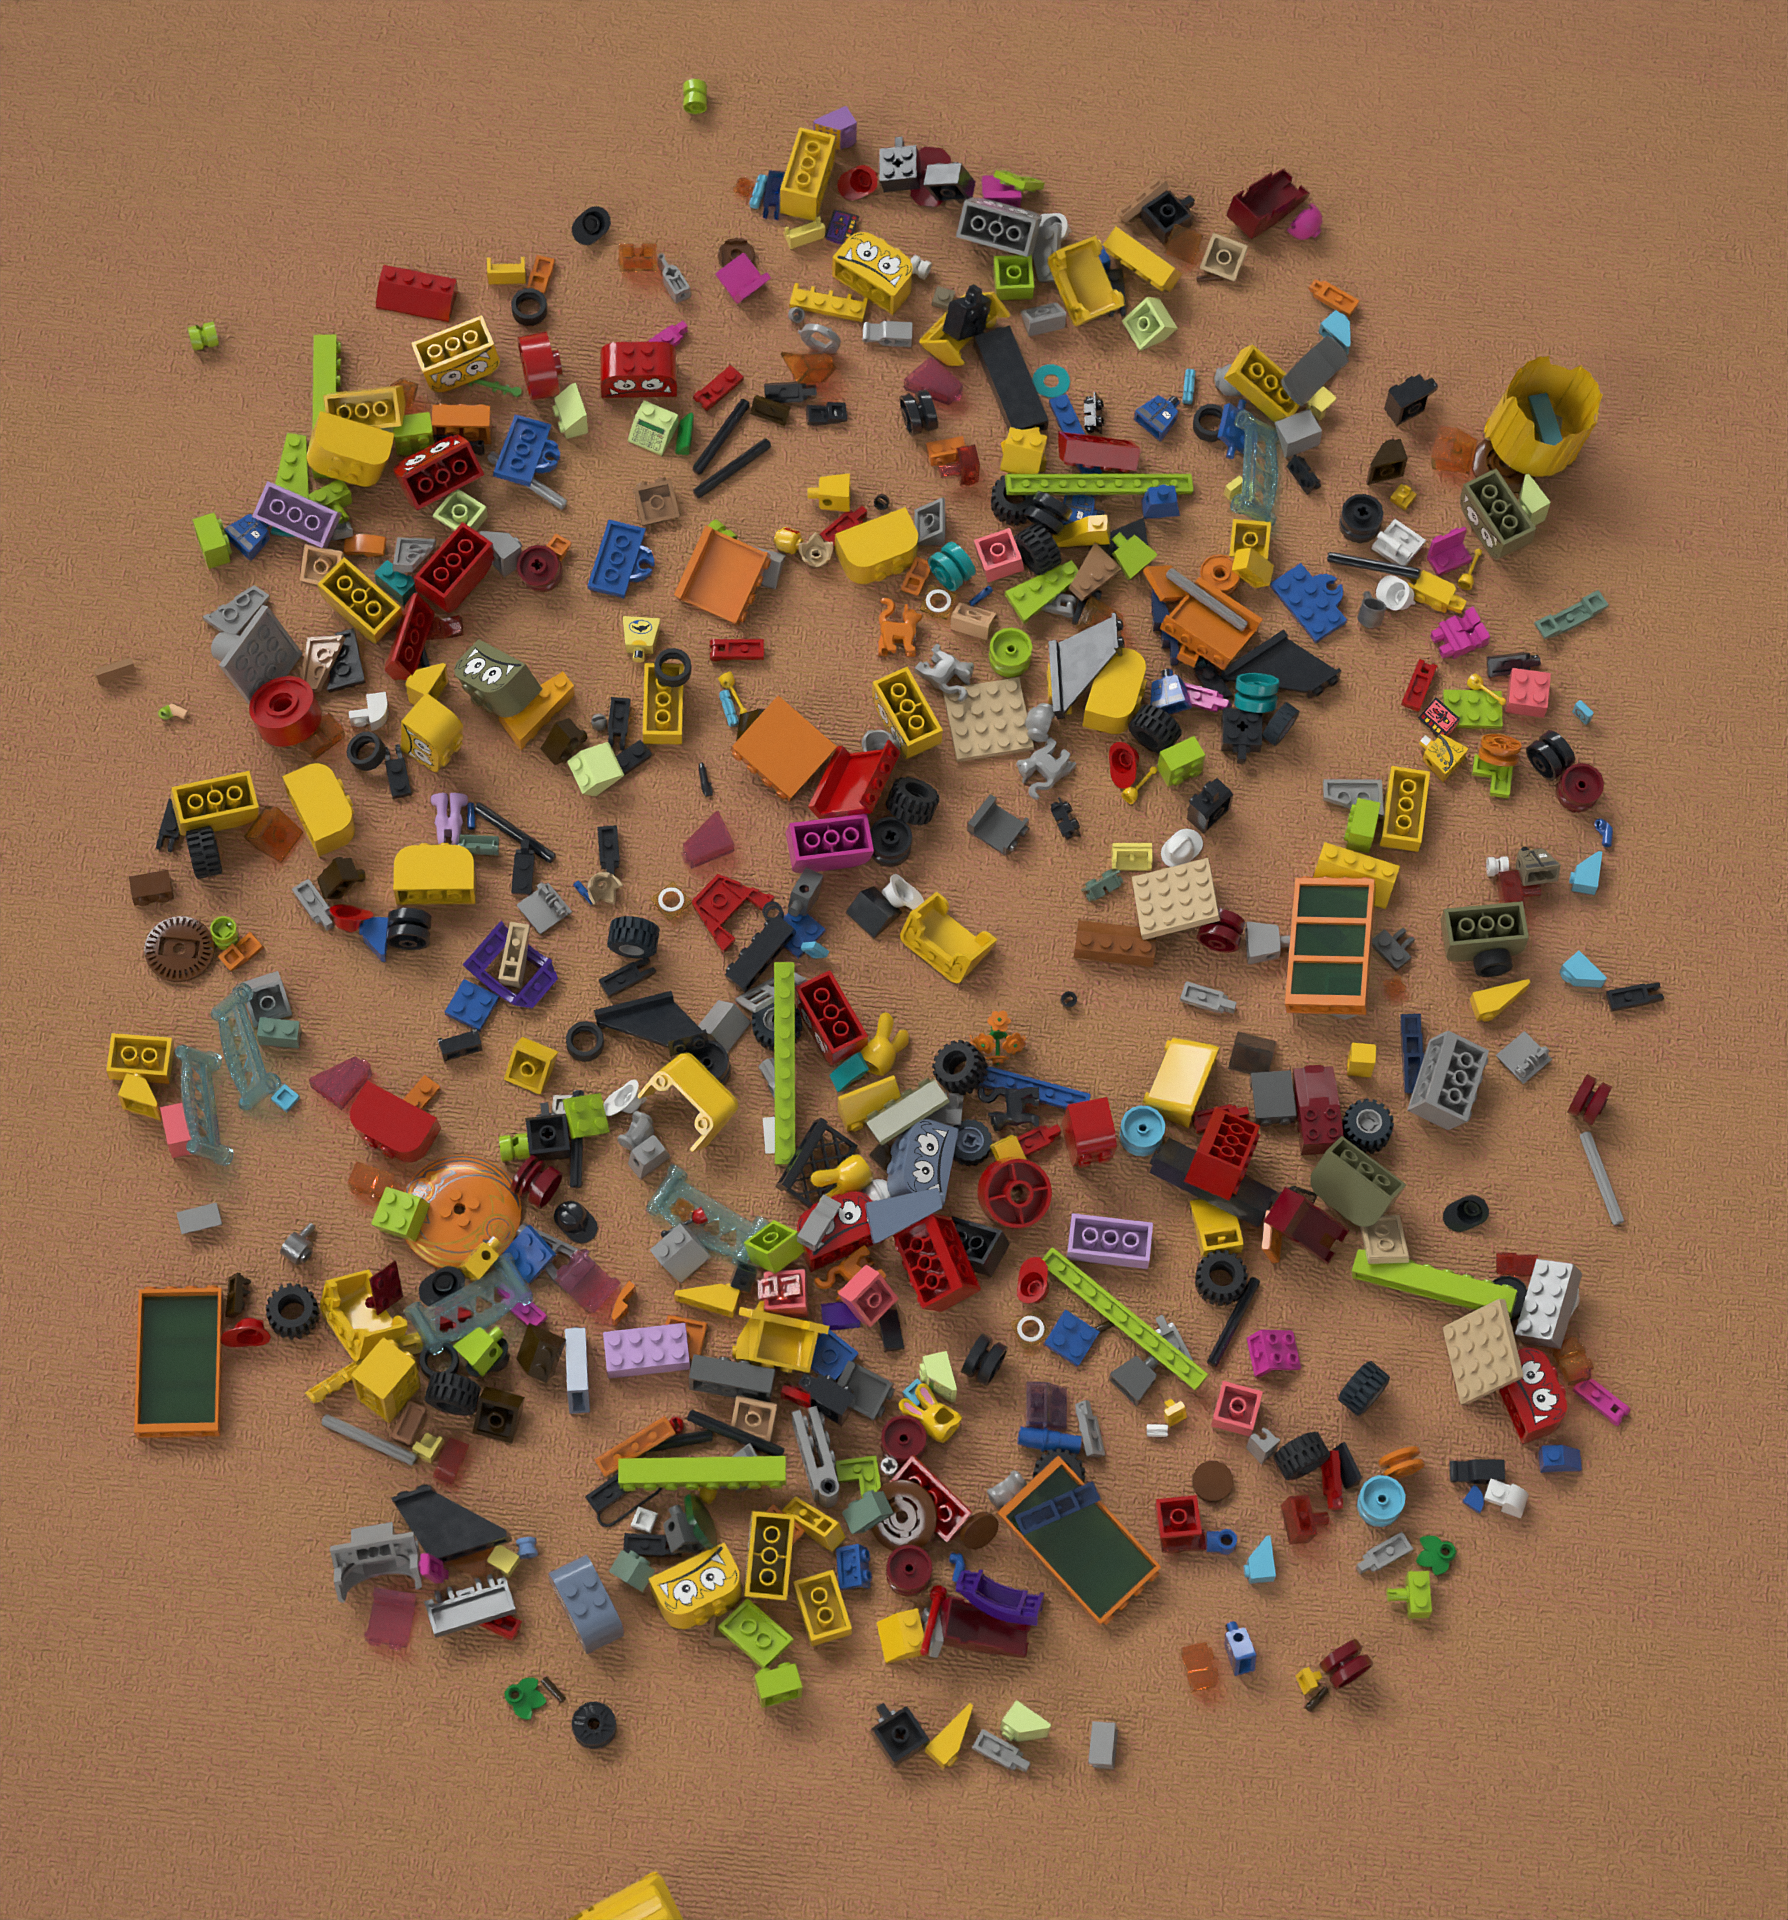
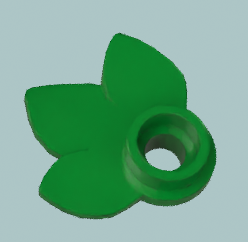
M1437 1536L1421 1537L1419 1541L1425 1550L1418 1555L1416 1563L1422 1567H1432L1434 1575L1445 1573L1448 1570L1449 1562L1456 1556L1455 1546L1447 1541L1442 1542ZM1442 1550H1448L1449 1555H1443Z
M524 1678L518 1685H510L505 1690L506 1702L513 1706L514 1713L518 1717L525 1720L532 1718V1709L540 1708L546 1703L543 1694L535 1690L538 1685V1679ZM517 1692L519 1697L513 1699L511 1697L512 1693Z

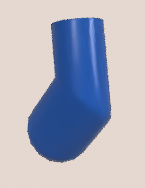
M1599 818L1595 821L1594 826L1603 836L1602 846L1611 847L1613 828L1605 820Z
M953 1552L950 1555L949 1562L956 1564L952 1581L957 1582L961 1571H964L966 1566L963 1555Z

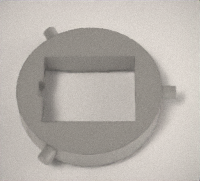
M807 324L802 330H798L802 341L810 348L821 353H835L841 344L840 337L831 328L819 324ZM818 332L831 341L826 345L811 336Z

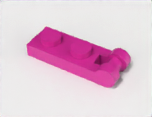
M1586 1373L1572 1390L1608 1418L1615 1426H1619L1623 1416H1627L1631 1411L1626 1404ZM1613 1406L1617 1408L1616 1413L1610 1410Z

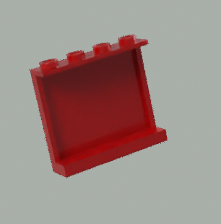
M887 740L883 749L849 753L844 746H837L808 808L818 819L872 813L901 752L891 740Z

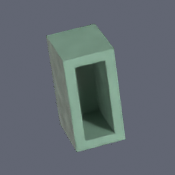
M260 1017L257 1032L259 1045L299 1048L302 1033L300 1021Z
M870 1490L864 1493L862 1499L849 1503V1508L842 1512L852 1534L865 1533L894 1514L883 1491L874 1492V1490Z
M621 1550L609 1572L643 1592L649 1582L648 1578L652 1577L655 1570L649 1567L651 1562L635 1552L630 1551L628 1554Z

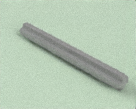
M492 451L488 455V461L496 466L500 455ZM533 478L528 488L559 509L565 508L567 505L565 498Z
M1169 569L1166 574L1169 580L1240 631L1246 628L1247 621L1175 569Z
M1584 1132L1580 1134V1139L1612 1224L1619 1225L1624 1222L1616 1197L1591 1132Z
M328 1414L322 1419L321 1423L323 1426L409 1465H413L417 1459L415 1453Z

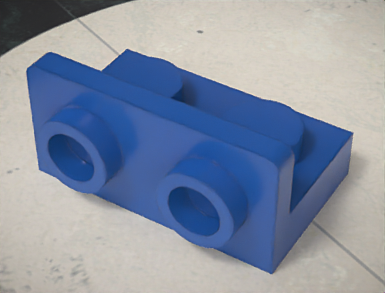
M854 1544L836 1548L839 1589L870 1588L872 1574L869 1570L870 1553L867 1547Z

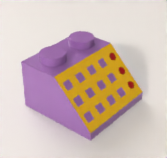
M847 106L813 121L814 131L836 136L835 149L849 148L856 143L857 122Z

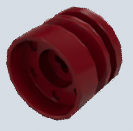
M531 1155L518 1169L510 1190L514 1194L519 1193L521 1198L529 1194L528 1202L538 1209H542L556 1193L562 1181L563 1173L552 1166L544 1170L545 1162L539 1161L538 1157Z

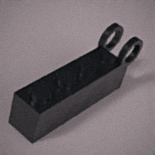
M771 901L764 905L762 913L766 920L765 928L753 936L749 947L743 948L738 955V960L735 963L732 962L725 971L727 980L744 993L752 987L796 935L795 929L784 921V912L781 905L777 902ZM776 909L779 911L776 917H768V913L771 910Z

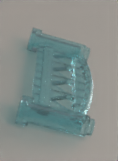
M1241 410L1235 418V426L1245 430L1242 494H1237L1232 499L1230 508L1231 511L1239 515L1244 514L1256 521L1271 522V526H1273L1276 522V516L1271 512L1275 500L1278 482V462L1275 442L1279 440L1276 428L1253 417L1251 412ZM1264 441L1266 443V454L1263 453L1257 442ZM1262 457L1265 460V471L1256 461L1257 458ZM1262 474L1264 476V488L1256 479V475ZM1261 491L1263 493V505L1255 496V492Z
M239 983L233 988L231 994L212 1008L210 1015L213 1020L219 1022L220 1039L225 1061L231 1077L241 1093L238 1106L241 1110L246 1111L250 1110L269 1094L276 1093L282 1084L276 1074L271 1072L266 1074L245 1006L253 998V990L248 984ZM229 1018L236 1019L232 1033L230 1031L231 1027L228 1024ZM235 1036H241L242 1038L238 1051L234 1043ZM240 1054H247V1060L242 1069V1062H240L239 1056ZM246 1072L253 1073L249 1087L245 1079Z
M179 1045L175 1050V1055L182 1061L181 1097L184 1116L191 1137L186 1148L191 1154L213 1160L218 1165L227 1166L233 1159V1150L231 1147L221 1145L212 1079V1072H216L220 1068L222 1058L219 1053L213 1051L205 1052L187 1045ZM191 1067H193V1069L200 1076V1079H198L197 1081H195L192 1077L193 1071ZM194 1086L202 1094V1098L199 1100L195 1098ZM196 1104L204 1112V1117L201 1119L197 1116ZM198 1123L207 1133L203 1138L199 1134L200 1128Z
M671 1164L667 1170V1176L647 1204L646 1211L655 1217L657 1214H661L675 1227L687 1221L686 1217L688 1214L702 1207L708 1222L699 1226L694 1225L692 1222L686 1226L689 1227L706 1249L732 1257L731 1263L735 1266L737 1260L747 1263L750 1258L744 1242L770 1222L760 1216H756L753 1222L748 1221L684 1182L688 1174L680 1167ZM685 1198V1213L683 1215H678L676 1211L669 1209L671 1204ZM719 1219V1234L717 1236H712L710 1232L704 1231L703 1227L706 1224ZM736 1229L735 1246L731 1247L727 1242L720 1240L722 1235Z
M510 1252L499 1256L493 1264L497 1270L431 1306L424 1308L422 1303L418 1301L404 1309L405 1317L407 1320H411L429 1352L436 1355L444 1349V1343L463 1339L477 1327H481L484 1330L505 1316L517 1303L520 1302L523 1305H528L534 1300L533 1294L515 1266V1259ZM496 1286L508 1292L510 1297L503 1299L501 1303H495L494 1287ZM478 1296L491 1302L492 1307L485 1309L482 1313H478L476 1311V1297ZM460 1306L473 1312L474 1317L467 1319L464 1323H460L458 1321V1307ZM440 1316L455 1322L456 1327L453 1329L449 1328L446 1333H442L440 1331Z

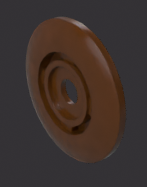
M1484 439L1476 447L1472 456L1471 464L1475 477L1478 478L1490 472L1488 466H1490L1491 470L1497 468L1512 493L1520 492L1526 474L1520 473L1511 467L1502 468L1499 465L1502 459L1494 450L1492 442Z
M185 916L168 918L157 924L149 933L144 947L145 958L149 968L160 978L171 982H185L203 974L210 966L215 952L213 937L208 928L200 921ZM166 939V942H165L164 948H163L164 955H160L161 945H162V943L164 942V940ZM199 943L198 956L196 959H194L196 954L195 944ZM178 944L186 947L185 952L181 955L174 953V947Z
M895 1480L883 1485L877 1492H884L894 1514L871 1528L875 1538L891 1551L903 1545L924 1547L933 1537L937 1526V1510L932 1497L922 1486L908 1480ZM907 1497L910 1500H912L916 1504L918 1510L911 1502L904 1500V1498ZM900 1510L905 1511L908 1515V1520L905 1523H901L897 1518Z

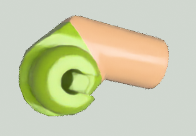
M169 704L158 711V716L164 720L174 716L186 719L189 711L177 705Z

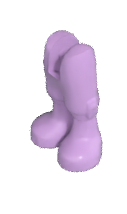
M438 793L431 796V804L437 808L434 823L437 830L438 845L446 843V837H452V845H458L459 834H461V826L463 824L460 811L461 807L466 806L468 803L467 795L450 793L451 814L449 818L447 816L448 795L446 793Z

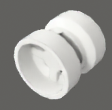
M914 255L910 260L913 267L912 274L915 273L919 278L925 280L931 270L932 263L927 260L923 261L921 257Z
M1487 857V876H1495L1496 874L1508 876V857H1500L1499 859Z

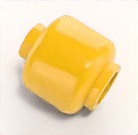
M783 527L774 536L776 548L788 554H795L799 550V543H804L800 531L789 527Z

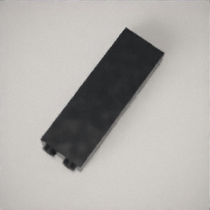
M1010 325L1006 327L1000 326L995 330L975 335L974 348L1008 431L1010 427L1020 430L1039 427L1040 432L1047 430L1048 417Z
M1170 1137L1165 1144H1160L1157 1153H1154L1149 1163L1152 1165L1149 1173L1256 1227L1260 1226L1266 1216V1211L1270 1210L1277 1191L1244 1175L1237 1194L1232 1193L1230 1200H1226L1184 1182L1196 1150Z

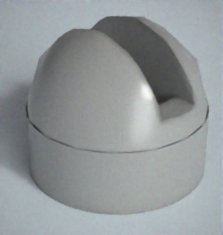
M793 307L789 310L788 317L792 322L800 323L803 321L805 313L803 309Z
M596 714L592 717L591 725L593 729L601 731L606 728L607 719L604 715Z

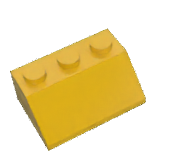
M894 1075L838 1097L837 1111L847 1132L860 1130L863 1128V1125H866L864 1120L868 1119L867 1115L874 1110L879 1112L885 1108L884 1104L892 1099L896 1101L901 1098Z

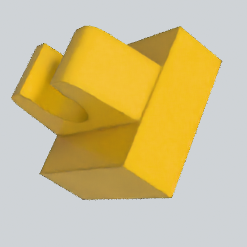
M1401 484L1392 494L1389 501L1405 511L1414 501L1417 494L1406 484Z
M1172 1399L1164 1402L1166 1406L1165 1410H1163L1164 1417L1169 1427L1187 1418L1186 1407L1182 1401L1175 1403Z
M1310 1667L1302 1669L1295 1676L1304 1695L1318 1687L1317 1683L1320 1682L1319 1680L1323 1679L1320 1670L1311 1672Z

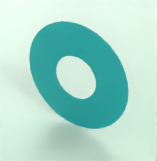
M1047 364L1038 368L1032 379L1037 392L1045 397L1061 396L1068 390L1070 385V377L1067 371L1054 364ZM1049 374L1056 375L1059 379L1058 385L1055 387L1046 386L1044 384L1045 376Z

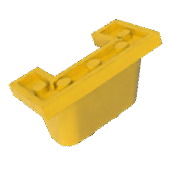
M740 1307L738 1315L751 1318L748 1360L761 1362V1367L773 1369L774 1365L780 1366V1371L792 1373L793 1369L810 1373L818 1332L828 1334L829 1326Z

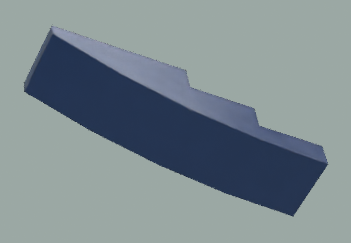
M1152 588L1153 631H1161V647L1169 648L1170 666H1178L1179 660L1176 659L1179 653L1178 641L1160 629L1165 616L1170 614L1164 601L1161 602Z
M1400 1014L1404 1093H1413L1424 1059L1421 1014Z
M1091 1481L1014 1517L1022 1534L1025 1535L1102 1499L1094 1481Z

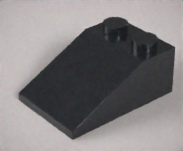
M952 1216L973 1271L992 1277L1010 1245L1007 1237L1002 1230Z

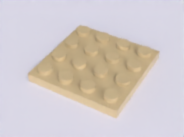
M1019 677L962 686L968 693L967 698L963 702L958 701L960 696L958 692L953 694L942 692L957 762L1034 750L1033 740L1028 737V729L1025 726L1027 712Z
M1209 858L1132 877L1143 940L1220 921Z
M1498 1299L1442 1327L1461 1405L1472 1403L1524 1378L1505 1299Z

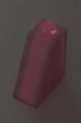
M932 356L904 379V389L906 391L915 393L916 391L927 389L932 400L950 405L953 401L957 402L963 395V384Z
M719 811L714 812L683 844L681 856L684 863H688L691 869L734 852V842Z
M354 1056L309 1079L310 1087L342 1110L373 1075L371 1064L363 1058L360 1060Z

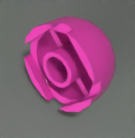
M1313 203L1308 205L1310 209H1304L1290 224L1293 228H1287V231L1296 239L1307 240L1311 236L1316 238L1322 231L1320 227L1323 223V217L1320 210Z

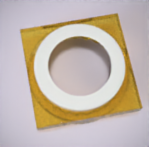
M930 585L920 611L932 617L947 620L957 594ZM943 594L947 598V604L943 608H934L930 604L932 595Z
M674 881L650 898L660 913L669 921L675 916L680 915L691 905V900ZM673 891L680 896V902L676 907L670 908L663 904L662 898L666 892Z
M1038 1310L1010 1322L1023 1350L1038 1345L1046 1340L1050 1334ZM1027 1320L1036 1321L1040 1326L1038 1335L1035 1337L1025 1336L1022 1332V1324Z

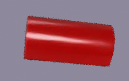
M508 1615L479 1624V1626L510 1641H514L521 1628L522 1621Z

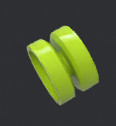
M1004 628L996 632L991 639L989 648V663L994 672L1008 678L1018 677L1025 673L1031 662V639L1025 632L1017 628Z

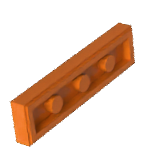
M664 1415L594 1460L604 1477H607L618 1470V1459L637 1458L673 1436L676 1432Z

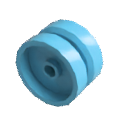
M1140 1105L1131 1108L1125 1113L1121 1121L1119 1133L1121 1145L1127 1152L1135 1156L1144 1157L1153 1154L1163 1142L1165 1133L1164 1119L1156 1109L1150 1106Z
M1383 1475L1372 1477L1366 1481L1357 1498V1510L1360 1517L1366 1523L1375 1527L1391 1525L1398 1519L1405 1505L1403 1487L1397 1480Z

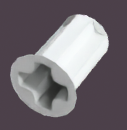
M1147 1424V1437H1167L1168 1439V1425Z
M887 1457L881 1462V1469L886 1475H893L897 1469V1462L891 1457Z

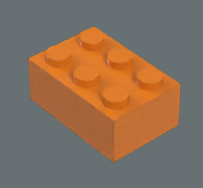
M443 403L433 405V439L434 435H462L468 441L483 440L484 444H491L492 419L490 406L484 404L447 405Z

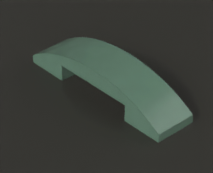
M1597 590L1583 597L1581 602L1553 616L1550 614L1534 622V625L1542 637L1548 639L1583 624L1606 609L1609 604L1600 591Z

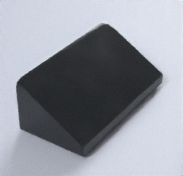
M888 1309L878 1319L884 1352L904 1349L897 1309Z
M1342 1442L1333 1450L1339 1451L1341 1480L1344 1488L1349 1489L1359 1485L1362 1476L1346 1442Z

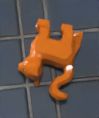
M882 598L880 603L886 604L888 608L881 612L879 616L880 638L878 641V656H888V651L896 653L894 643H903L906 657H915L916 649L913 646V642L916 637V625L922 620V614L917 613L914 609H909L908 604H905L902 616L904 623L887 621V617L893 614L895 610V603L890 598Z
M865 1245L839 1265L831 1267L827 1272V1280L825 1282L815 1277V1285L820 1289H828L835 1281V1274L839 1273L849 1282L865 1265L872 1267L874 1262L869 1258H865L870 1255ZM882 1269L876 1270L877 1272H879V1273L881 1274V1276L884 1278V1280H886V1275H885V1273L883 1272V1270H882ZM838 1295L835 1300H841L845 1304L842 1298Z

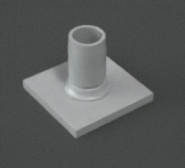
M265 605L261 606L240 636L221 632L214 638L211 645L212 656L221 662L219 667L248 704H250L254 693L262 685L270 680L287 676L303 654L270 608Z

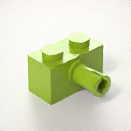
M338 479L308 494V499L341 513L339 524H343L342 518L344 522L349 520V516L343 508L353 502L351 492L344 481Z
M1408 1571L1405 1577V1588H1387V1602L1406 1601L1408 1619L1430 1617L1432 1607L1429 1571Z

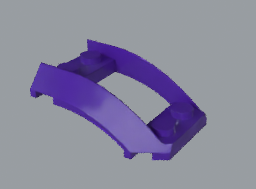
M500 921L465 960L463 966L489 989L512 1005L532 1009L558 979L556 971H554L550 958L548 959L528 944L526 960L539 968V970L517 995L491 977L485 969L505 947L508 928Z
M979 1569L978 1573L969 1572V1570L961 1571L956 1583V1592H959L970 1603L986 1614L1006 1622L1038 1625V1616L1043 1609L1044 1592H1040L1039 1595L1028 1594L1027 1590L1001 1585L984 1575L982 1569Z

